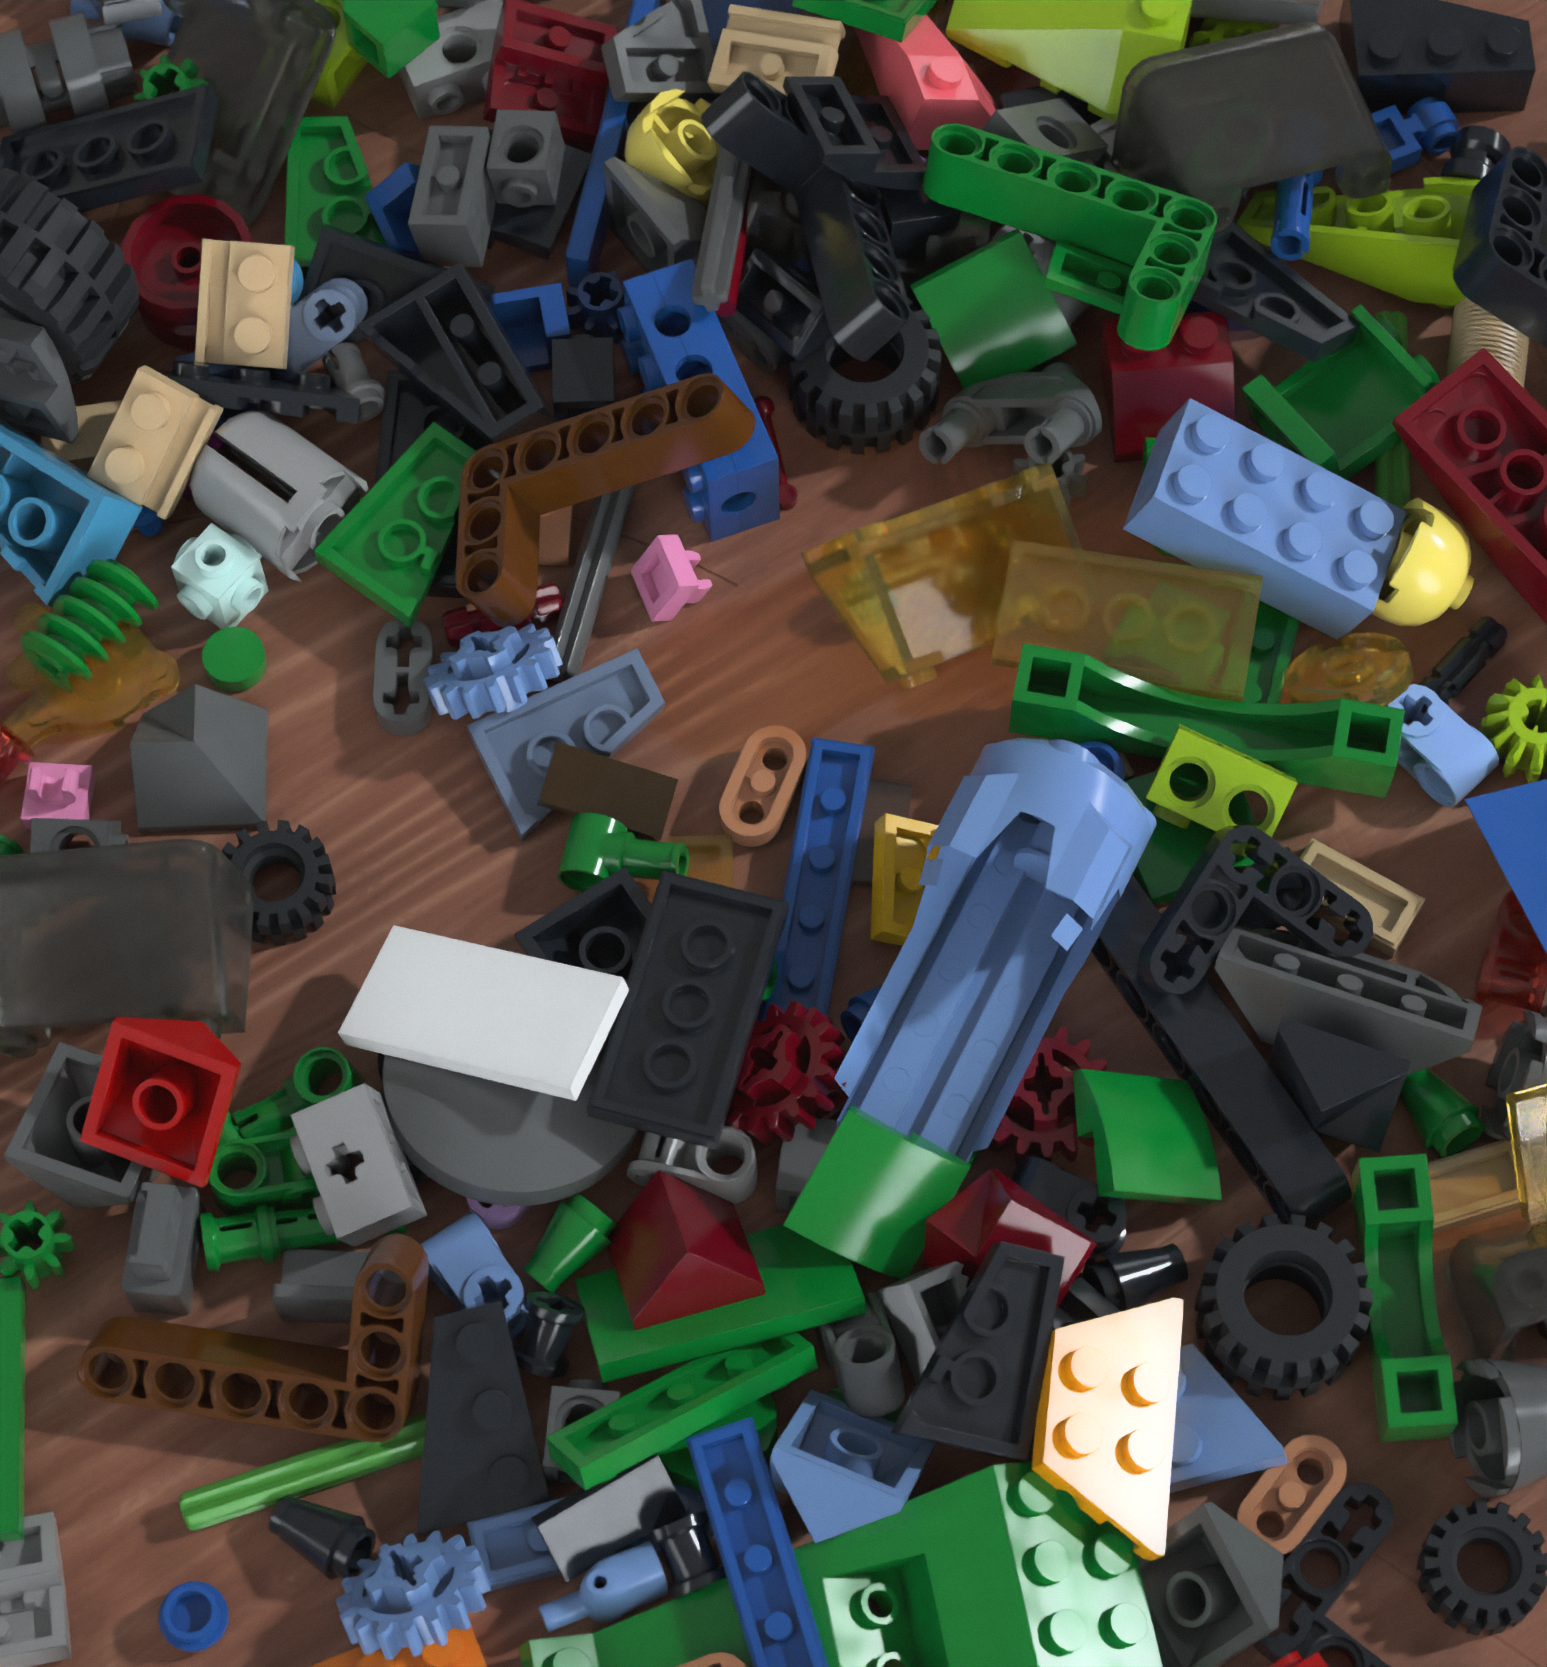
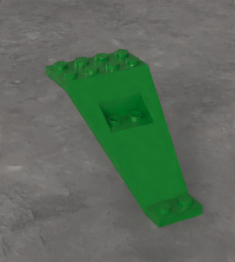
M1032 1461L989 1466L906 1501L902 1510L898 1513L815 1543L813 1540L793 1549L829 1667H1163L1136 1553L1133 1552V1541L1109 1521L1101 1524L1096 1522L1078 1507L1076 1500L1071 1494L1064 1490H1057L1033 1471ZM727 1578L594 1633L528 1640L519 1647L522 1667H676L708 1654L719 1652L732 1654L749 1667H754ZM868 1597L878 1603L881 1612L880 1617L875 1616L870 1611Z

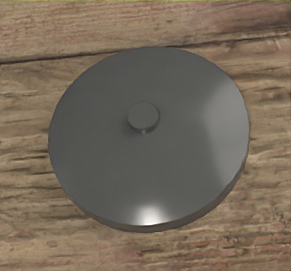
M385 1055L382 1074V1098L404 1154L417 1168L441 1186L474 1200L498 1205L528 1206L545 1204L573 1196L593 1186L608 1175L625 1157L639 1131L638 1129L588 1117L586 1108L601 1064L598 1058H596L577 1100L574 1101Z

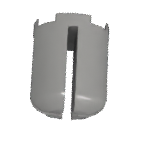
M248 410L229 418L214 431V434L232 448L231 452L246 467L289 498L290 501L288 503L206 444H204L194 463L189 484L192 497L196 506L204 515L230 534L235 533L244 538L265 560L270 562L273 567L288 578L302 582L296 574L306 572L318 563L314 552L315 548L360 501L361 491L367 494L369 488L364 479L344 467L274 415L265 411Z

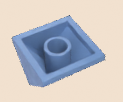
M811 1389L773 1448L770 1457V1475L774 1488L790 1495L814 1542L818 1543L900 1512L929 1461L936 1443L893 1434L891 1431L895 1423L879 1416H859L851 1412L846 1403Z

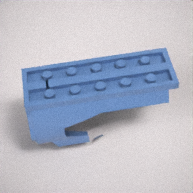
M1019 737L998 743L986 744L982 749L970 774L963 777L927 846V857L933 846H941L936 859H927V857L925 859L918 885L926 886L913 928L834 1077L849 1097L837 1119V1127L849 1106L853 1105L909 1137L914 1132L967 1163L974 1151L988 1148L1064 993L1085 963L1115 904L1121 898L1157 825L1156 818L1142 805L1129 785L1101 764L1087 749L1076 743L1059 739L1047 741Z

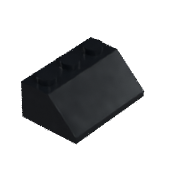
M624 867L515 933V939L527 956L620 976L627 983L651 903ZM612 1027L597 1056L600 1062L602 1061Z

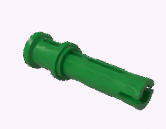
M266 1203L257 1205L255 1212L219 1218H214L211 1212L200 1214L208 1273L219 1271L221 1264L257 1258H261L265 1264L275 1263V1259L282 1258L281 1252H284V1250L343 1243L336 1238L335 1234L328 1236L317 1218L314 1206L275 1212L274 1206L268 1207ZM406 1225L394 1229L390 1232H387L381 1236L399 1233L407 1234Z

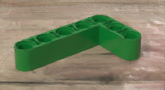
M957 123L944 124L932 132L922 185L924 193L931 200L1134 266L1129 275L1118 321V335L1126 344L1145 351L1162 349L1171 342L1205 270L1217 224V214L1212 207L1198 199L967 125Z

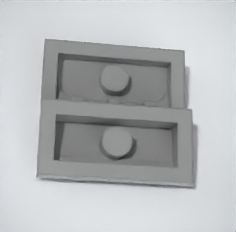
M53 1512L24 1517V1540L0 1542V1667H30L72 1659L63 1564L56 1518Z

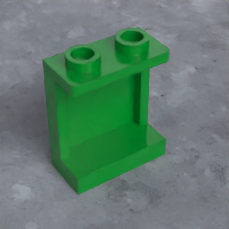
M1361 304L1350 311L1351 317L1361 324L1354 343L1316 362L1310 360L1274 387L1262 374L1242 387L1250 419L1271 441L1345 480L1350 479L1402 440L1392 425L1394 418L1440 382L1434 368L1422 355L1417 354L1412 358L1401 346L1402 340L1388 319L1382 315L1375 319Z

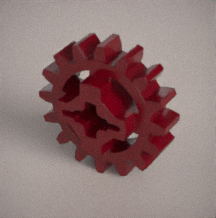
M791 1001L786 1012H784L775 1004L768 1005L766 1020L759 1022L756 1019L727 1114L729 1119L727 1123L736 1129L744 1131L749 1138L753 1135L763 1144H769L775 1133L786 1142L792 1141L795 1134V1126L800 1123L810 1131L814 1129L816 1124L813 1114L818 1108L832 1111L835 1107L832 1100L827 1096L831 1089L841 1088L834 1077L837 1074L836 1070L840 1068L847 1054L840 1048L846 1039L844 1034L832 1025L833 1022L813 1006L807 1010L799 1002Z
M1061 1026L1055 1033L1054 1038H1046L1043 1035L993 1137L992 1149L995 1152L1005 1149L1009 1144L1016 1147L1015 1163L1017 1164L1022 1156H1028L1030 1152L1039 1153V1158L1051 1162L1053 1152L1061 1151L1063 1156L1071 1163L1077 1158V1141L1092 1148L1094 1147V1138L1077 1136L1076 1119L1068 1126L1057 1130L1058 1124L1066 1116H1076L1073 1071L1078 1069L1106 1071L1107 1069L1105 1058L1092 1061L1087 1060L1091 1042L1087 1038L1078 1042L1074 1047L1067 1043L1068 1028ZM1060 1064L1066 1066V1067H1067L1068 1069H1070L1071 1071L1068 1072V1071H1067L1065 1068H1063ZM1037 1076L1041 1078V1087L1045 1089L1047 1099H1050L1046 1115L1042 1113V1102H1038V1096L1033 1091L1036 1086ZM1011 1119H1016L1027 1129L1017 1125Z

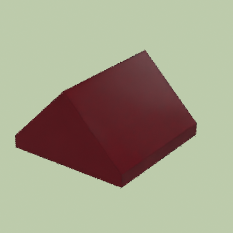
M660 1170L655 1173L616 1224L617 1227L608 1237L612 1243L607 1248L635 1331L766 1294L763 1280L734 1204Z

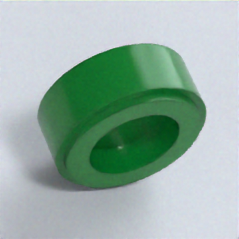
M227 627L217 631L207 640L202 651V661L209 680L216 687L224 691L240 692L253 687L262 679L267 668V657L260 638L251 630L243 627Z

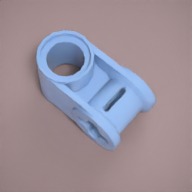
M1417 684L1405 685L1396 690L1387 703L1388 707L1405 709L1397 763L1415 778L1422 789L1437 803L1445 807H1454L1499 765V757L1492 743L1480 731L1468 725L1431 689ZM1424 704L1427 706L1425 714L1421 712Z

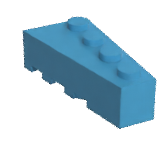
M0 419V554L14 570L22 572L36 587L33 591L47 606L53 607V603L60 595L71 596L69 586L77 577L87 578L86 568L92 560L102 559L106 561L107 559H116L143 507L86 477L87 472Z

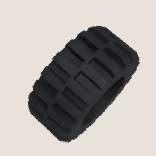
M3 168L0 170V316L44 327L62 359L70 384L73 385L90 378L96 372L136 314L137 307L139 306V284L136 283V274L132 265L124 262V253L115 242H110L104 236V230L94 220H88L77 211L78 207L67 199L63 198L61 200L50 193L49 188L35 180L30 182L21 178L20 173Z

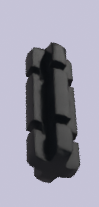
M1481 617L1468 630L1470 634L1467 637H1462L1431 670L1433 672L1432 675L1425 676L1418 685L1431 689L1446 705H1449L1448 700L1455 698L1486 665L1485 661L1488 658H1493L1505 645L1508 632L1503 625L1497 623L1492 617ZM1424 704L1421 712L1425 714L1427 706Z

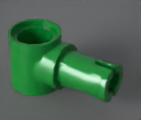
M597 813L575 814L571 820L557 878L566 887L582 893L624 867L633 878L659 880L662 870L687 876L690 855L684 843L636 839L632 832H627V828L614 818Z
M318 1047L309 1050L300 1057L294 1067L293 1075L283 1080V1088L242 1110L233 1112L236 1124L242 1125V1128L239 1130L244 1139L277 1134L294 1127L291 1118L292 1114L365 1083V1079L341 1052L331 1047ZM342 1073L341 1083L333 1093L325 1096L318 1095L319 1086L328 1075Z

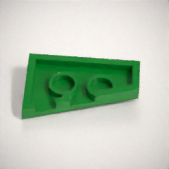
M348 116L289 117L285 245L295 247L294 259L302 270L303 280L306 279L322 227L325 224L387 246L365 198V195L373 189Z
M433 422L315 548L314 552L317 562L412 629L459 522L461 474L468 458L476 450Z

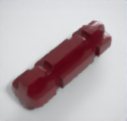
M547 583L537 586L535 606L521 623L514 626L517 630L531 624L533 619L539 618L540 623L559 618L563 601L556 584ZM466 606L446 611L442 615L446 638L453 647L460 646L459 640L476 631L483 633L504 629L495 625L477 608L467 612Z

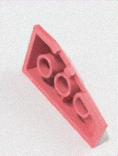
M927 15L922 18L902 43L854 27L880 95H887L917 150H929L932 132L941 125L957 123L982 130L993 113L998 110L994 98Z

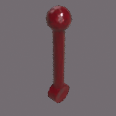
M759 396L754 399V403L779 458V506L781 510H790L797 504V490L793 485L788 484L771 418L775 410L774 403L767 396Z

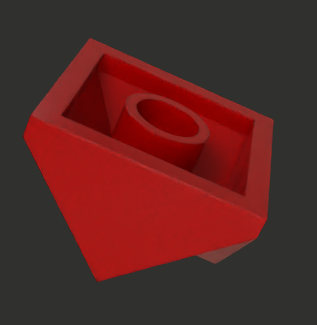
M117 1017L111 1024L80 1142L203 1188L208 1183L241 1062L203 1021Z

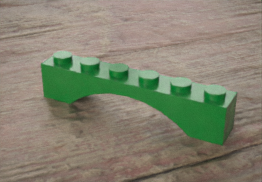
M1023 643L1012 697L1008 732L1052 740H1066L1076 744L1099 741L1111 746L1115 751L1162 759L1178 724H1181L1295 777L1297 783L1386 798L1397 767L1405 709L1342 698L1290 704L1247 703L1208 698L1168 689L1137 679L1111 668L1084 653Z

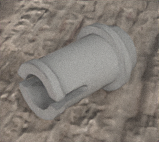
M347 342L334 346L331 350L339 364H336L332 355L327 353L322 359L324 368L329 372L335 386L360 399L358 421H367L374 418L384 407L385 391L382 384L372 379L361 358L360 350L355 344Z

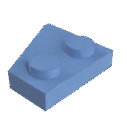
M1194 1344L1181 1346L1169 1493L1288 1464L1283 1446Z

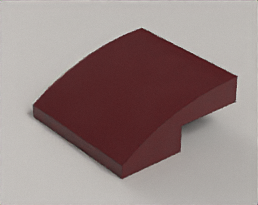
M504 0L491 55L483 120L495 123L497 110L555 111L563 141L594 149L603 115L605 87L609 83L601 46L616 35L617 27L521 0Z

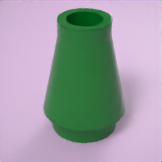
M1429 1067L1406 1075L1400 1096L1427 1150H1436L1442 1158L1463 1152L1479 1138L1483 1132L1484 1125L1478 1118L1479 1108L1430 1070Z
M576 1193L567 1204L559 1202L531 1259L522 1270L548 1292L555 1293L562 1283L612 1243L608 1237L617 1225L591 1202Z

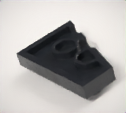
M1003 1241L991 1244L891 1433L1012 1461L1029 1462L1065 1256Z

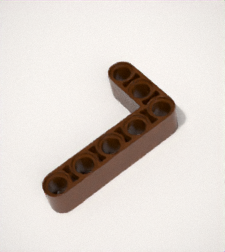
M706 373L487 445L477 450L468 458L461 474L455 578L457 590L495 625L505 628L521 623L531 613L537 598L540 515L729 455L741 449L751 438L756 424L754 414L717 375Z
M389 1234L378 1239L371 1247L354 1284L349 1350L127 1316L113 1317L99 1327L79 1358L76 1368L78 1381L88 1394L106 1402L367 1442H385L394 1438L401 1431L419 1388L429 1271L428 1255L421 1244L413 1238L402 1234ZM379 1270H390L402 1277L404 1283L388 1281L381 1275ZM374 1332L390 1334L399 1344L385 1343ZM106 1353L117 1355L125 1364L122 1365L114 1362ZM172 1363L184 1365L192 1374L187 1375L179 1372ZM238 1373L252 1376L257 1380L258 1384L253 1385L245 1382L239 1377ZM304 1383L319 1386L324 1390L325 1395L311 1392L305 1387ZM378 1393L384 1395L391 1400L393 1405L379 1403L370 1394Z

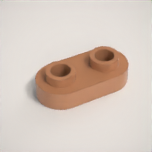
M780 725L762 727L749 736L741 751L719 803L721 828L730 840L739 845L754 847L766 844L778 834L806 771V747L802 738L792 729ZM773 758L780 759L786 764L780 770H770L764 766L766 761ZM751 811L757 812L763 817L755 824H747L740 819L743 814Z
M1302 1435L1291 1440L1283 1448L1288 1464L1268 1468L1242 1501L1235 1518L1239 1523L1284 1554V1558H1287L1302 1541L1328 1505L1341 1491L1346 1479L1347 1465L1343 1453L1336 1444L1319 1435ZM1305 1465L1316 1468L1321 1475V1482L1315 1485L1303 1483L1298 1477L1297 1469ZM1266 1517L1276 1520L1281 1527V1534L1273 1538L1263 1536L1257 1529V1521Z

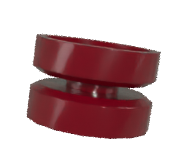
M202 194L174 195L150 205L131 223L121 246V250L124 253V262L132 265L136 274V283L139 284V306L137 308L147 329L163 343L187 351H193L196 347L202 239L253 242L248 228L239 213L224 201Z

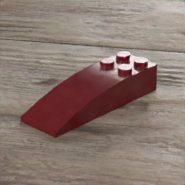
M1483 347L1394 418L1392 425L1467 531L1510 584L1547 625V412Z

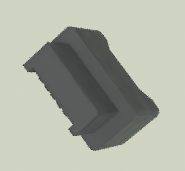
M143 1182L138 1188L121 1287L135 1311L186 1316L191 1312L193 1282L202 1235L200 1214L207 1213L200 1195L194 1187Z

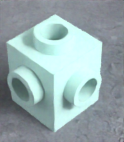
M211 523L198 538L192 537L182 545L175 557L174 564L171 566L179 590L177 593L178 600L191 614L199 619H208L221 629L236 627L269 591L260 561L262 555L238 534L233 533L230 536Z

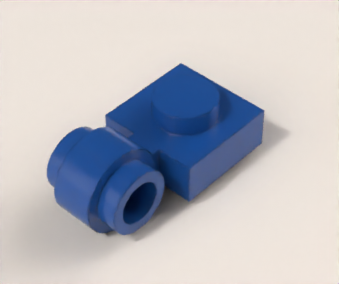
M1426 97L1410 107L1406 114L1407 119L1405 120L1396 106L1392 105L1342 125L1340 140L1366 183L1419 163L1421 151H1427L1431 156H1438L1449 151L1459 129V122L1448 104L1438 101L1435 97Z

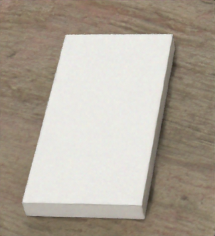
M393 925L338 1034L345 1045L576 1101L627 996L629 988L624 978Z

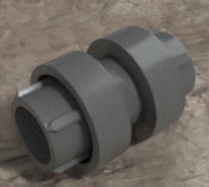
M80 12L48 20L53 38L25 45L20 28L1 32L0 129L10 126L13 134L48 126L45 114L73 107L76 118L109 110L110 105L108 101L134 95L135 91L138 90L120 24L105 26L101 22L87 26L84 14ZM57 63L61 65L66 83L62 84ZM33 69H36L41 86L40 90L38 89Z

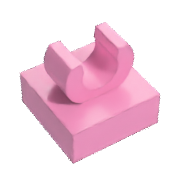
M678 534L657 535L630 570L652 622L672 621L686 603L699 602L713 586L710 579H697L693 569L700 562L701 557L697 552L685 551Z
M29 762L21 813V822L25 830H31V818L90 819L96 782L93 766Z

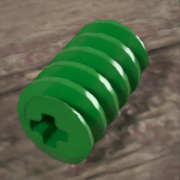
M102 559L92 560L86 568L87 578L77 577L69 586L71 596L60 595L53 603L55 614L43 613L36 621L38 632L26 631L19 639L20 647L26 659L49 681L68 693L73 692L72 685L67 679L70 675L86 682L92 679L93 674L84 661L87 657L102 664H105L110 659L101 644L103 639L118 646H122L126 642L125 636L117 625L120 621L137 629L143 623L134 608L137 603L152 611L159 606L156 597L132 570L113 559H107L106 561Z

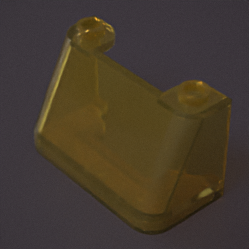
M1048 462L1023 470L1019 474L1005 480L989 483L970 492L894 519L878 521L855 529L801 553L810 578L884 681L888 683L898 679L902 691L938 678L934 665L1019 632L1044 624L1047 634L1050 635L1082 623L1079 610L1102 602L1054 470Z

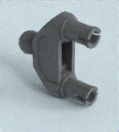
M1060 361L1048 365L1042 372H1015L978 382L964 388L945 404L942 418L920 434L919 448L922 455L931 463L938 464L942 460V464H946L964 446L983 447L985 444H1024L1027 454L1032 460L1039 464H1044L1048 459V464H1052L1067 448L1086 445L1097 436L1102 429V419L1094 395L1085 384L1081 371L1071 363Z

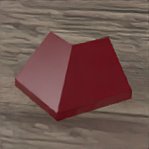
M990 1169L926 1219L923 1270L954 1261L964 1265L961 1274L969 1277L966 1286L969 1287L992 1243L1003 1241L1065 1256L1056 1305L1057 1309L1097 1243L1000 1171Z

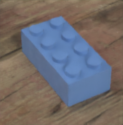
M1189 398L1159 430L1123 529L1340 641L1374 611L1406 511Z

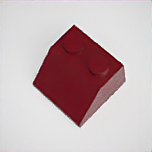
M1214 311L1184 313L1171 342L1166 347L1153 351L1136 349L1126 344L1117 332L1119 319L1104 320L1099 361L1115 462L1143 460L1145 437H1157L1159 430L1189 398L1235 421L1234 362L1226 317Z

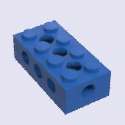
M690 259L623 281L625 306L617 308V316L625 339L620 340V348L630 375L640 373L646 387L640 389V394L699 374L711 373L717 375L754 414L756 421L754 432L741 449L729 455L679 470L682 472L688 486L682 488V495L689 517L693 523L703 522L710 541L713 542L780 519L779 458L716 313L707 312L704 305L694 304L691 298L696 267L693 260Z

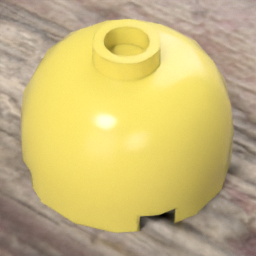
M672 89L660 92L646 105L628 129L624 151L626 163L700 201L707 208L720 145L709 135L701 121V114L711 104L702 98L695 104L679 97L685 92L682 90Z
M1415 498L1402 508L1412 515L1401 527L1375 609L1371 613L1384 621L1398 626H1419L1437 619L1448 607L1454 610L1458 609L1467 599L1474 583V578L1468 574L1471 564L1469 538L1461 526L1437 507L1420 498Z

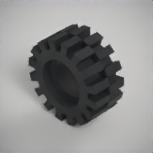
M267 820L257 822L256 826L259 834L251 837L246 828L236 833L239 842L237 847L227 842L222 849L225 862L217 861L215 869L219 880L215 881L217 892L228 920L232 919L235 929L243 936L249 931L254 942L263 944L266 935L272 937L274 946L286 945L284 935L294 933L296 942L307 938L304 927L310 924L317 931L324 924L321 915L322 911L331 914L334 907L331 894H336V882L329 855L326 854L324 844L320 839L315 837L312 840L309 829L300 824L296 831L292 832L289 821L278 820L277 830L270 831ZM273 864H287L295 868L300 874V884L296 892L290 897L281 901L267 902L261 900L252 892L253 879L263 868Z
M1475 1499L1470 1507L1465 1508L1462 1502L1452 1507L1446 1516L1441 1515L1434 1523L1421 1546L1423 1548L1417 1558L1416 1570H1421V1577L1418 1580L1420 1592H1428L1431 1598L1427 1603L1428 1607L1434 1614L1439 1610L1444 1612L1448 1616L1444 1623L1454 1629L1460 1623L1468 1626L1467 1634L1479 1635L1483 1629H1490L1491 1635L1502 1633L1507 1626L1512 1624L1515 1627L1523 1621L1540 1600L1541 1594L1546 1589L1547 1553L1542 1554L1541 1546L1545 1539L1540 1530L1533 1534L1530 1532L1527 1526L1531 1519L1523 1512H1521L1518 1518L1508 1514L1511 1505L1499 1501L1495 1508L1487 1507V1499ZM1479 1542L1496 1547L1504 1555L1508 1563L1509 1577L1506 1585L1494 1592H1479L1466 1585L1457 1570V1556L1462 1548Z

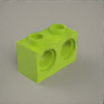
M1178 724L1146 792V799L1156 803L1152 812L1154 815L1183 829H1187L1191 820L1214 830V834L1227 826H1253L1272 837L1298 783L1295 777ZM1185 763L1199 765L1208 776L1206 788L1194 797H1184L1177 794L1170 784V776L1174 769ZM1242 791L1257 792L1267 803L1264 816L1253 824H1241L1234 820L1229 813V804L1232 798ZM1231 843L1229 850L1246 857L1244 850L1248 843Z

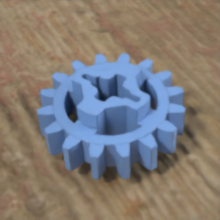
M529 624L517 631L514 626H507L500 631H486L483 633L476 631L459 640L461 648L457 652L441 654L442 663L428 667L427 670L430 676L424 678V683L433 706L436 707L440 716L450 713L451 718L456 720L470 712L472 719H477L486 712L495 711L496 713H501L505 710L509 713L525 705L528 701L526 694L531 691H544L548 688L545 680L558 677L560 674L558 666L562 665L563 662L553 636H550L549 630L546 627L536 631L534 624Z
M434 1531L425 1542L418 1543L414 1534L406 1536L403 1546L400 1543L393 1546L388 1544L380 1546V1553L378 1554L380 1558L376 1561L361 1559L357 1563L361 1575L344 1578L341 1584L346 1594L336 1598V1604L341 1614L339 1617L351 1644L359 1643L363 1654L367 1656L381 1647L385 1658L393 1659L401 1648L409 1647L413 1657L421 1655L424 1643L426 1646L434 1643L440 1646L448 1644V1631L452 1628L468 1630L471 1627V1623L467 1613L484 1611L486 1604L482 1594L490 1591L491 1585L475 1545L467 1547L463 1536L459 1534L444 1542L441 1532Z

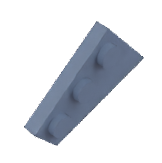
M638 648L528 697L527 703L509 713L505 710L501 713L495 712L468 724L467 733L521 842L555 811L538 806L537 802L552 751L557 741L613 758L664 710L665 701Z

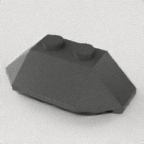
M1236 924L1223 944L1214 967L1261 1041L1274 1045L1281 1019L1284 1017L1410 1060L1411 1063L1407 1075L1470 1052L1483 1007L1471 999H1461L1453 989L1420 971L1364 953H1359L1353 957L1326 956L1313 949L1292 932L1270 928L1251 930L1244 925Z

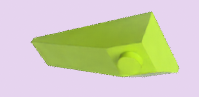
M954 0L945 37L1005 68L1015 65L1041 79L1040 86L1055 94L1063 90L1087 102L1088 111L1103 119L1163 131L1187 38L1192 0Z
M1447 176L1424 178V188L1388 191L1387 181L1369 182L1368 190L1347 195H1336L1334 190L1328 186L1313 188L1309 251L1307 254L1302 251L1303 257L1300 259L1411 302L1435 304L1438 307L1447 309L1454 308L1458 303L1467 298L1455 284L1453 266L1471 193L1480 180ZM1277 190L1255 192L1236 223L1237 226L1256 241L1269 247L1274 228L1273 220Z

